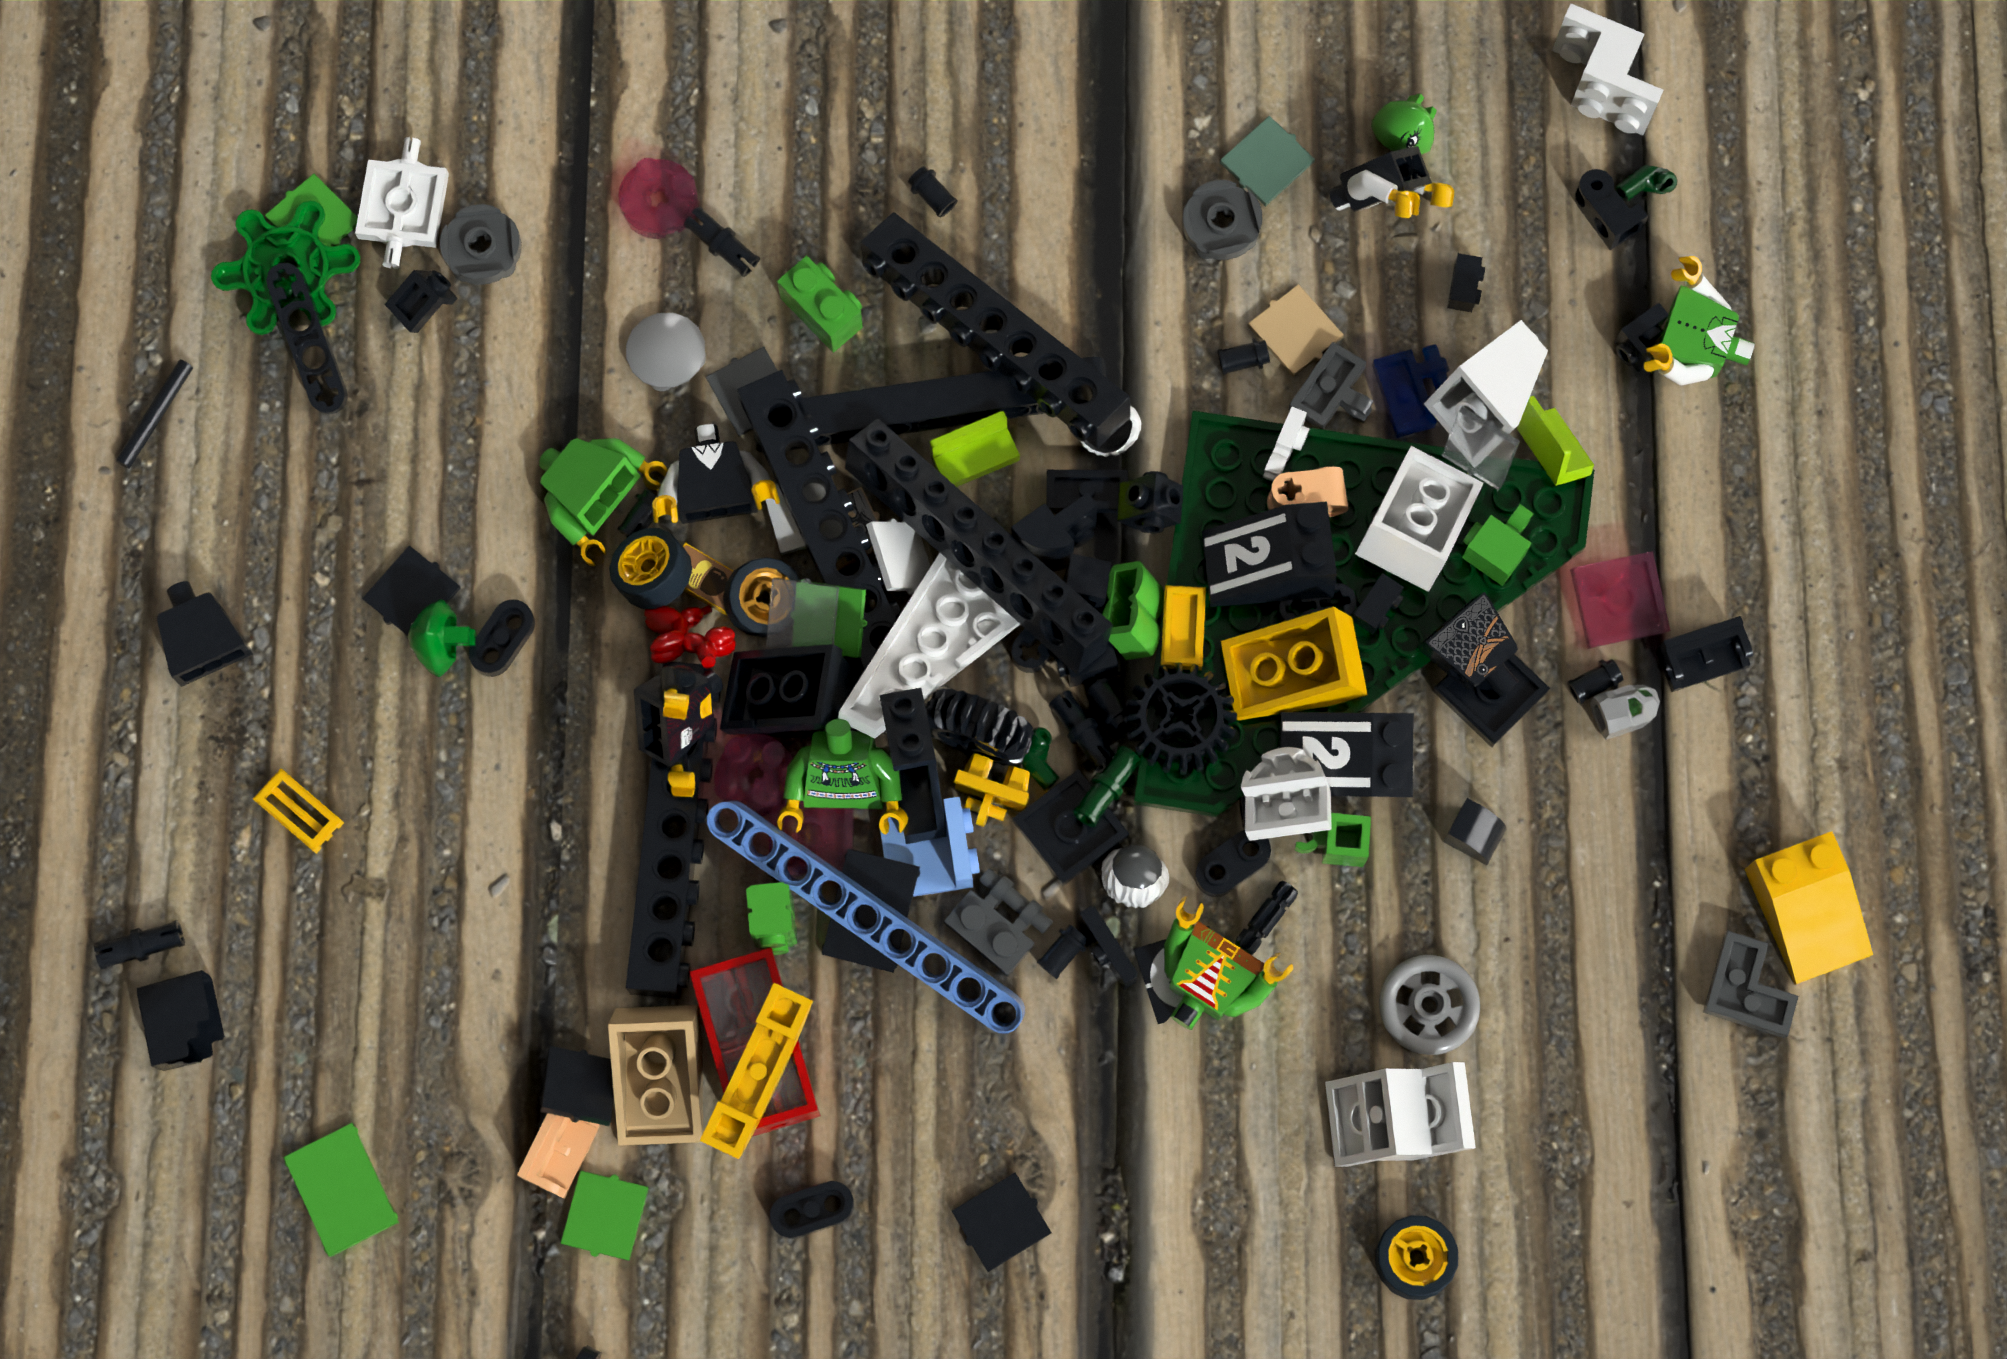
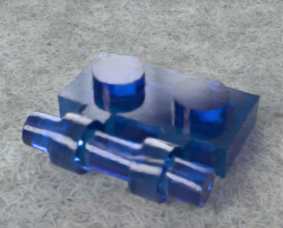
M1436 344L1422 349L1425 361L1421 363H1416L1412 349L1373 360L1372 367L1396 438L1435 428L1437 424L1434 415L1424 405L1431 396L1427 395L1422 380L1424 378H1432L1435 390H1437L1448 379L1447 372L1450 369L1445 357H1441Z

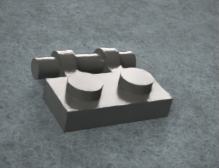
M989 868L979 880L991 890L988 896L983 900L970 890L944 920V924L1008 977L1035 946V943L1024 934L1027 928L1033 925L1044 934L1054 921L1042 912L1043 907L1035 900L1030 902L1013 888L1015 883L1006 876L1001 878ZM1002 900L1019 914V917L1013 924L995 910Z

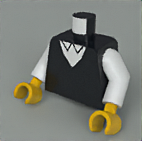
M1418 146L1386 153L1341 173L1340 180L1342 184L1331 188L1329 192L1331 202L1338 211L1351 207L1356 212L1382 203L1389 204L1395 201V216L1402 218L1419 215V194L1423 195L1425 191L1432 192L1430 205L1451 207L1454 199V189L1451 185L1433 183L1431 181Z
M705 424L694 429L696 447L680 450L679 461H675L670 465L659 488L658 497L652 502L655 523H658V518L662 515H671L672 523H676L679 514L681 523L686 524L757 513L758 510L762 509V501L774 499L775 503L779 504L780 499L775 483L770 480L768 472L752 454L747 451H739L737 443L734 441L720 443L718 426Z

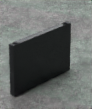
M848 849L844 855L845 862L842 873L908 918L917 878L920 876V866ZM840 885L838 886L834 903L839 902L842 897ZM860 905L856 911V918L861 925L871 927L877 921V914L871 906ZM830 918L825 942L822 945V955L894 973L898 966L897 963ZM895 929L891 933L890 941L897 950H900L904 934L903 929Z

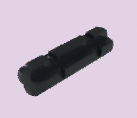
M1283 880L1272 891V898L1268 897L1247 925L1249 928H1244L1236 938L1235 945L1251 955L1261 945V938H1266L1286 911L1284 908H1289L1297 898L1298 891L1291 884Z

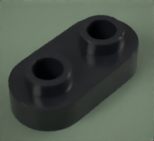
M507 600L499 604L476 636L475 646H470L469 648L470 662L478 673L487 677L499 676L514 661L535 628V618L527 604L519 600ZM513 618H520L522 620L520 627L517 629L508 628V623ZM491 651L498 652L499 657L495 662L488 663L485 661L487 653Z
M1245 830L1231 837L1198 863L1195 872V881L1198 888L1204 894L1211 897H1221L1231 892L1266 866L1271 855L1269 840L1249 841ZM1247 843H1252L1257 847L1258 853L1254 856H1248L1243 852L1242 847ZM1213 867H1219L1224 871L1225 876L1221 880H1214L1210 877L1209 870Z
M837 1181L824 1182L779 1198L771 1208L770 1222L773 1229L780 1236L787 1239H797L847 1221L854 1210V1198L851 1191L844 1184ZM832 1196L838 1197L841 1200V1206L835 1212H830L825 1208L826 1200ZM789 1210H796L800 1213V1220L795 1225L785 1223L784 1217Z

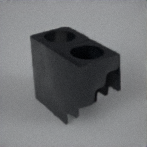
M200 970L137 988V998L152 1067L167 1071L201 1063L203 1059L213 1055L212 1043L223 1040L225 1036L213 981L209 974Z

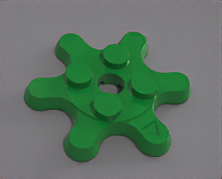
M306 201L300 204L296 209L293 220L282 227L270 225L265 220L263 214L257 210L251 209L242 212L237 217L236 229L247 241L246 253L237 261L219 263L211 272L212 283L217 289L222 291L245 289L252 294L253 305L247 314L246 323L250 331L255 334H269L275 328L279 318L266 281L268 272L272 267L286 261H292L298 265L297 268L303 272L322 324L327 326L336 316V307L333 301L325 294V284L335 275L354 272L360 264L361 257L359 251L354 246L342 244L330 247L320 242L318 231L325 220V211L321 204L316 201ZM290 276L288 280L282 277V280L276 283L277 288H284L290 298V301H282L283 308L293 301L305 300L304 295H301L299 298L294 296L291 284L297 281L296 276ZM303 308L299 309L306 314L309 321L311 322V315L309 311Z

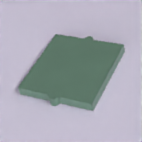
M1270 116L1220 160V164L1239 181V187H1246L1265 207L1315 162V158L1296 141V135L1288 134Z

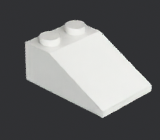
M1411 446L1355 554L1429 592L1448 559L1482 488L1483 482Z

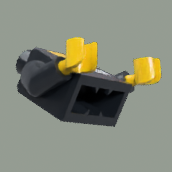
M685 665L665 666L661 669L659 675L634 689L639 750L667 765L669 772L668 782L672 786L671 793L676 797H692L695 792L694 772H687V753L712 727L714 722L712 697L723 689L720 677L711 670L699 674Z

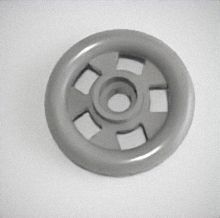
M1419 955L1401 962L1389 973L1381 988L1379 1009L1385 1028L1397 1043L1415 1053L1439 1055L1458 1048L1471 1036L1480 1015V998L1474 981L1460 965L1450 959L1437 955ZM1432 971L1439 973V985H1422L1421 972ZM1401 986L1413 990L1408 1006L1396 1002ZM1459 988L1463 998V1005L1452 1008L1450 997L1446 991ZM1426 998L1434 1000L1437 1006L1436 1011L1432 1013L1424 1011L1422 1000ZM1409 1016H1412L1419 1024L1424 1025L1423 1030L1418 1036L1410 1032L1403 1025ZM1449 1017L1455 1028L1448 1034L1440 1036L1434 1026L1442 1023Z

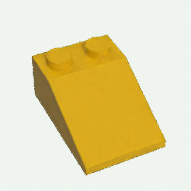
M1330 607L1221 641L1230 694L1234 698L1233 710L1237 713V720L1277 715L1279 712H1296L1327 707L1368 695L1353 619L1336 607Z
M1832 831L1756 859L1744 869L1794 985L1873 955L1850 870Z

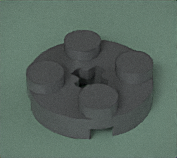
M1229 180L1210 181L1199 186L1193 192V196L1188 200L1183 211L1182 227L1188 243L1201 258L1229 260L1245 254L1256 245L1262 226V209L1258 199L1249 190L1246 192L1243 188L1237 187V183ZM1223 212L1225 217H1232L1233 221L1228 223L1227 228H1220L1219 225L1212 223V221L1216 220V213Z
M485 204L471 205L458 211L455 214L456 218L448 226L447 224L445 225L440 236L441 254L454 276L462 282L477 285L491 284L511 276L516 270V263L520 258L522 250L521 237L513 220L501 213L500 209ZM483 236L486 242L491 243V246L481 253H477L476 249H470L471 245L477 243V237Z

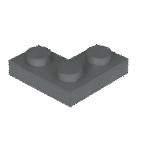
M1731 931L1725 932L1703 1013L1786 1038L1790 1031L1799 996L1758 983L1769 943Z

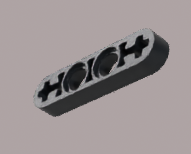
M279 263L268 272L266 279L267 287L307 396L312 406L318 411L326 414L337 413L347 403V389L303 272L293 264ZM286 271L289 276H296L297 281L291 284L294 296L299 298L301 295H304L305 300L293 301L283 308L282 301H290V298L284 288H277L276 283L282 280L281 273ZM301 308L308 310L311 315L309 327L303 331L292 329L289 322L292 312ZM313 346L322 348L325 353V361L317 369L308 368L303 360L305 351ZM330 370L332 371V377H325L328 387L332 390H338L339 394L333 397L334 404L332 406L318 400V396L323 394V388L318 380L311 384V376H322Z

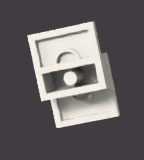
M1570 4L1552 51L1559 53L1568 62L1587 65L1571 106L1578 108L1587 117H1600L1612 122L1623 132L1644 135L1664 91L1661 88L1627 75L1645 34Z
M1451 1062L1424 1069L1386 1068L1325 1082L1335 1167H1348L1373 1161L1418 1160L1476 1148L1465 1062Z

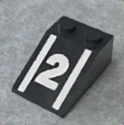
M1327 502L1283 505L1202 531L1210 607L1334 597L1337 572Z
M1279 712V748H1299L1307 756L1315 761L1318 760L1328 781L1331 796L1413 797L1414 713Z

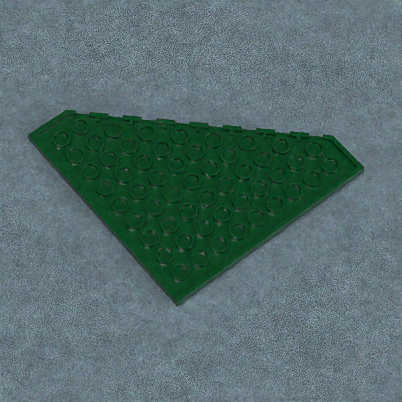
M1192 411L1181 484L1184 486L1181 524L1175 525L1166 585L1206 587L1202 671L1198 670L1197 677L1203 678L1206 672L1212 671L1214 673L1210 684L1212 687L1219 682L1226 684L1225 691L1219 696L1223 697L1231 696L1221 641L1281 623L1278 617L1280 602L1210 607L1202 531L1268 510L1267 497L1271 491L1273 481L1263 478V475L1284 424ZM1310 428L1301 451L1293 449L1283 473L1308 471L1332 466L1340 467L1343 470L1349 510L1341 515L1329 517L1337 572L1335 584H1344L1350 587L1357 598L1352 619L1382 573L1404 587L1401 593L1404 599L1396 610L1391 608L1387 614L1390 619L1382 631L1377 629L1374 634H1371L1353 622L1368 695L1332 706L1296 712L1360 713L1431 662L1428 657L1420 652L1417 646L1475 596L1485 592L1496 611L1500 612L1583 552L1586 547L1595 470H1592L1590 476L1555 486L1539 461L1489 454L1476 465L1464 450ZM1411 446L1483 482L1482 488L1448 559L1429 592L1355 554ZM1281 492V494L1286 495L1288 501H1293L1294 498H1289L1287 492ZM1521 504L1534 513L1530 518V522L1520 534L1532 544L1504 585L1501 586L1462 558L1468 546L1463 540L1476 522L1484 525L1490 515L1506 524ZM1334 595L1330 603L1320 606L1321 608L1332 606L1343 611L1344 605L1348 604V602H1343L1339 599L1338 595ZM1293 601L1291 608L1286 610V612L1294 613L1295 618L1303 616L1304 611L1314 609V606L1301 608L1298 601ZM1163 611L1160 624V639L1153 676L1157 680H1159L1158 668L1161 666ZM1167 669L1169 675L1174 674V669ZM1183 670V673L1189 674L1190 670ZM1183 689L1167 691L1168 693L1172 691L1176 697L1183 700L1198 695ZM1156 698L1152 701L1147 711L1146 719L1151 732L1156 730L1158 724L1165 718L1160 710L1161 704ZM1209 705L1203 709V713L1196 719L1202 728L1201 734L1205 739L1210 736L1215 727L1214 715ZM1232 705L1231 707H1229L1228 709H1225V710L1234 711V710H1233V705ZM1175 712L1172 723L1176 724L1182 721L1187 725L1189 714L1179 716ZM1279 714L1236 720L1233 723H1229L1228 725L1232 726L1236 732L1233 738H1223L1229 744L1227 752H1219L1214 749L1218 756L1215 764L1209 763L1202 757L1204 767L1200 772H1197L1192 762L1187 763L1188 767L1185 775L1179 774V764L1172 763L1169 773H1165L1162 771L1164 760L1159 758L1154 766L1147 764L1151 751H1147L1140 758L1141 763L1139 764L1133 805L1212 817L1218 816L1240 800V797L1245 796L1241 789L1245 772L1248 770L1251 773L1262 762L1261 756L1264 753L1279 748ZM1179 737L1171 738L1166 742L1161 741L1174 748H1190L1194 746L1193 744L1189 745L1184 739Z

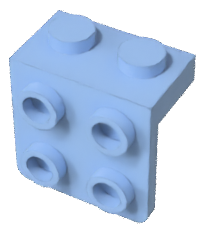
M960 797L943 799L947 837L906 844L904 832H899V822L893 817H888L889 832L886 835L881 832L884 858L920 866V876L917 878L913 897L973 888L972 874L980 873L976 848L968 849L966 833L973 832L970 808L962 809Z

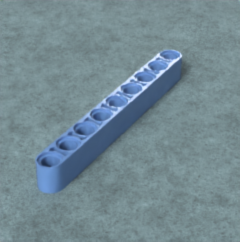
M736 800L718 803L710 809L707 815V826L716 838L779 882L788 884L792 891L997 1033H1009L1020 1025L1025 1015V1005L1016 993L788 834L780 831L779 828L755 811ZM724 808L734 810L738 816V825L734 831L725 830L719 822L720 813ZM758 832L768 834L773 841L772 851L768 855H762L754 848L753 840ZM793 856L802 858L808 866L807 874L803 879L792 877L788 871V862ZM827 880L835 881L841 886L842 897L837 903H831L823 897L822 886ZM860 905H869L876 911L877 921L874 926L865 927L858 922L856 911ZM903 929L910 934L912 939L910 949L906 951L895 949L890 941L893 930ZM930 953L940 954L946 961L945 973L940 975L930 973L925 966L926 956ZM972 977L980 983L981 994L978 998L968 999L961 994L959 984L963 978ZM999 1002L1012 1004L1016 1010L1015 1020L1010 1023L1000 1022L995 1017L994 1006Z

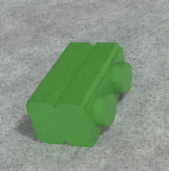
M784 882L750 885L746 889L747 908L750 912L748 914L749 933L755 946L760 948V950L771 947L774 955L788 953V947H794L798 943L794 920V899L789 885Z

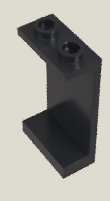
M922 688L879 695L894 771L899 770L902 800L898 801V805L908 816V823L903 830L905 843L910 844L947 837L936 757Z

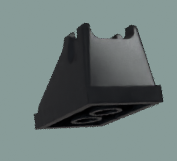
M834 644L733 652L720 730L729 735L746 734L812 740L813 733L816 731H826V725L830 721L838 719L841 707L862 675L842 657L843 650Z

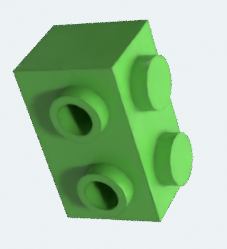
M806 255L777 280L780 299L834 353L863 328L860 310L862 305L849 290L842 292L833 283L835 281L834 275L822 262L816 265Z

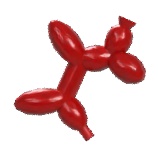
M710 605L701 609L698 607H688L681 612L668 606H662L657 609H645L644 612L646 626L652 631L661 634L653 640L650 646L651 660L655 663L671 662L687 651L695 653L704 668H712L716 664V657L729 655L735 650V632L726 626L713 627L706 632L705 636L689 631V629L696 627L705 615L712 613Z

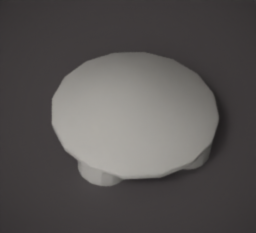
M673 312L656 313L643 319L631 331L626 343V359L632 372L642 382L651 385L654 390L666 391L688 382L705 364V340L699 327L687 317Z

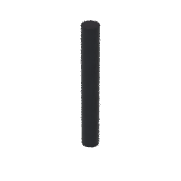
M179 359L116 458V462L130 469L190 375L193 366Z

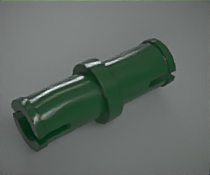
M1119 746L1117 752L1102 773H1096L1092 778V787L1080 804L1073 810L1074 816L1085 825L1095 827L1113 800H1118L1123 794L1122 787L1135 768L1141 763L1140 757L1131 749Z

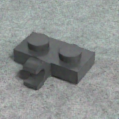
M1332 342L1289 404V411L1291 407H1295L1307 412L1305 421L1324 430L1339 406L1343 407L1354 419L1364 423L1372 411L1371 406L1374 401L1364 394L1353 390L1352 387L1366 369L1367 362Z

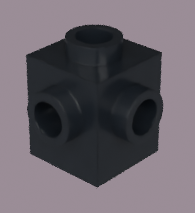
M1158 471L1146 472L1143 474V477L1120 483L1117 521L1143 533L1151 534L1161 533L1164 531V528L1181 524L1184 486L1168 479L1165 473Z

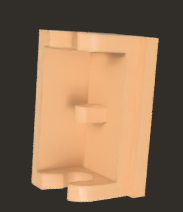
M547 1113L517 1176L565 1199L601 1125L582 1120L574 1123L568 1117Z

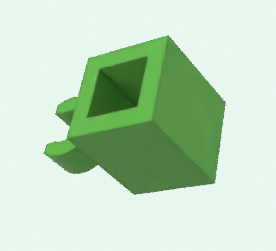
M1520 504L1506 524L1490 515L1484 525L1476 522L1463 540L1468 546L1462 558L1503 586L1532 544L1520 534L1530 522V518L1534 513Z
M1331 813V830L1311 832L1312 840L1308 843L1296 842L1294 850L1305 854L1313 852L1316 848H1323L1322 864L1364 867L1369 855L1371 816Z

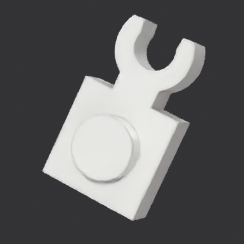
M1291 407L1264 470L1263 478L1274 481L1278 475L1283 473L1293 449L1301 451L1310 428L1303 426L1307 412Z

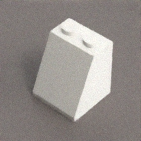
M1520 320L1460 365L1424 403L1427 409L1476 465L1489 455L1519 425L1548 350L1539 341L1538 337Z

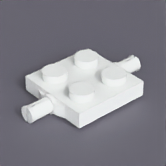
M410 137L404 138L401 159L388 162L368 160L355 234L361 240L379 241L386 244L382 265L390 269L391 266L394 269L400 267L402 247L411 245L437 247L449 173L446 168L426 166L417 161L421 141L417 138H412V141Z

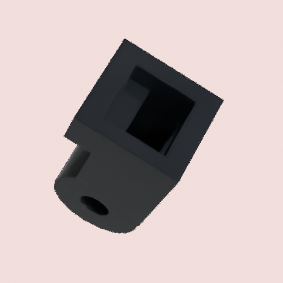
M1592 169L1582 175L1575 193V202L1609 250H1612L1643 230L1648 215L1640 204L1629 209L1614 190V181L1611 175L1601 169Z

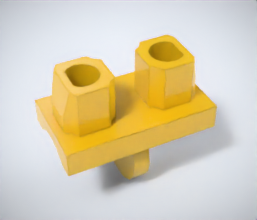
M973 753L964 770L958 769L954 783H956L955 790L983 799V801L967 797L964 808H970L971 811L978 813L976 825L984 827L988 817L1004 821L1007 809L995 806L993 803L1019 812L1027 808L1029 804V793L1027 791L1030 772L1015 766H1009L1004 782L1000 784L988 780L994 764L993 760Z

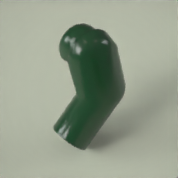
M1644 165L1617 184L1615 190L1623 201L1628 202L1641 191L1656 194L1670 193L1676 188L1678 180L1676 175L1668 169Z
M1037 727L1033 729L1032 745L1028 754H1025L1021 764L1025 770L1030 772V775L1040 787L1046 791L1060 777L1046 762L1052 736L1047 729Z

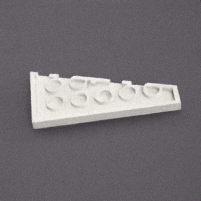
M939 553L841 707L838 719L848 721L850 727L875 739L886 730L879 695L922 688L925 700L1018 627L1020 623L947 560L945 556Z

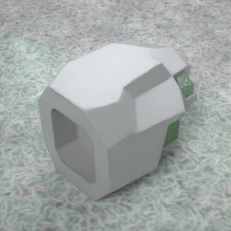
M1627 685L1596 695L1590 701L1592 714L1605 740L1643 728L1657 715L1660 703L1656 689L1646 685Z

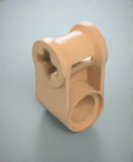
M1334 466L1308 471L1281 473L1274 479L1271 491L1267 497L1268 510L1288 504L1327 502L1329 517L1341 515L1349 510L1343 470L1340 467ZM1281 492H1287L1289 498H1294L1293 501H1288L1286 495L1281 494Z

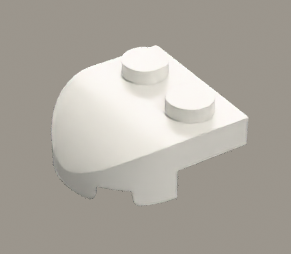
M1283 747L1268 751L1261 756L1262 762L1251 773L1248 770L1245 772L1241 789L1245 795V833L1249 841L1331 830V791L1319 761H1315L1307 756L1302 749Z

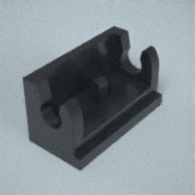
M1741 616L1664 640L1656 653L1671 692L1749 668L1751 665L1749 658L1754 655Z

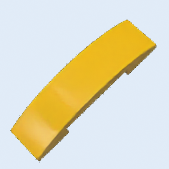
M773 983L755 1021L757 1023L721 1101H718L700 1138L701 1142L740 1159L782 1077L801 1034L813 1000Z

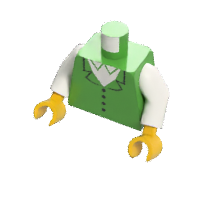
M1695 256L1679 257V261L1684 265L1685 270L1682 268L1673 269L1671 277L1675 281H1685V286H1680L1673 299L1659 344L1646 348V352L1651 353L1654 359L1644 362V369L1647 372L1658 370L1663 376L1683 386L1716 377L1723 367L1725 359L1747 366L1755 343L1733 336L1739 315L1732 311L1731 306L1701 273L1702 265L1700 260Z

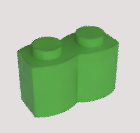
M1141 561L1114 565L1109 574L1107 588L1109 601L1102 614L1113 624L1109 642L1126 660L1151 657L1155 653L1160 639V628L1157 620L1164 606V590Z

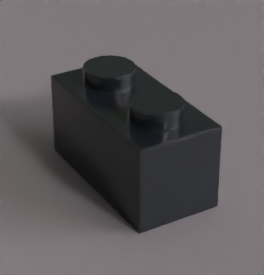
M1457 254L1447 308L1472 312L1474 305H1479L1482 290L1477 288L1478 282H1483L1485 267L1481 266L1483 257Z
M1382 573L1355 612L1353 622L1371 634H1374L1377 629L1382 631L1390 619L1387 614L1391 608L1396 610L1404 599L1401 596L1404 587Z

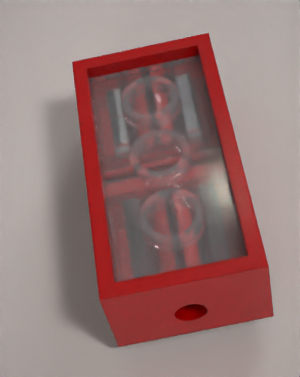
M771 947L689 971L723 1093H725L757 1023L755 1021L773 983L784 987ZM799 1038L752 1137L821 1116Z

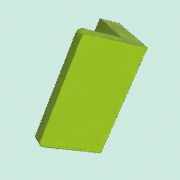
M1530 396L1517 430L1555 486L1590 476L1594 463L1555 408L1544 411L1535 396Z
M1004 411L995 413L929 442L930 457L935 468L956 487L1020 461V454L1007 428V417Z

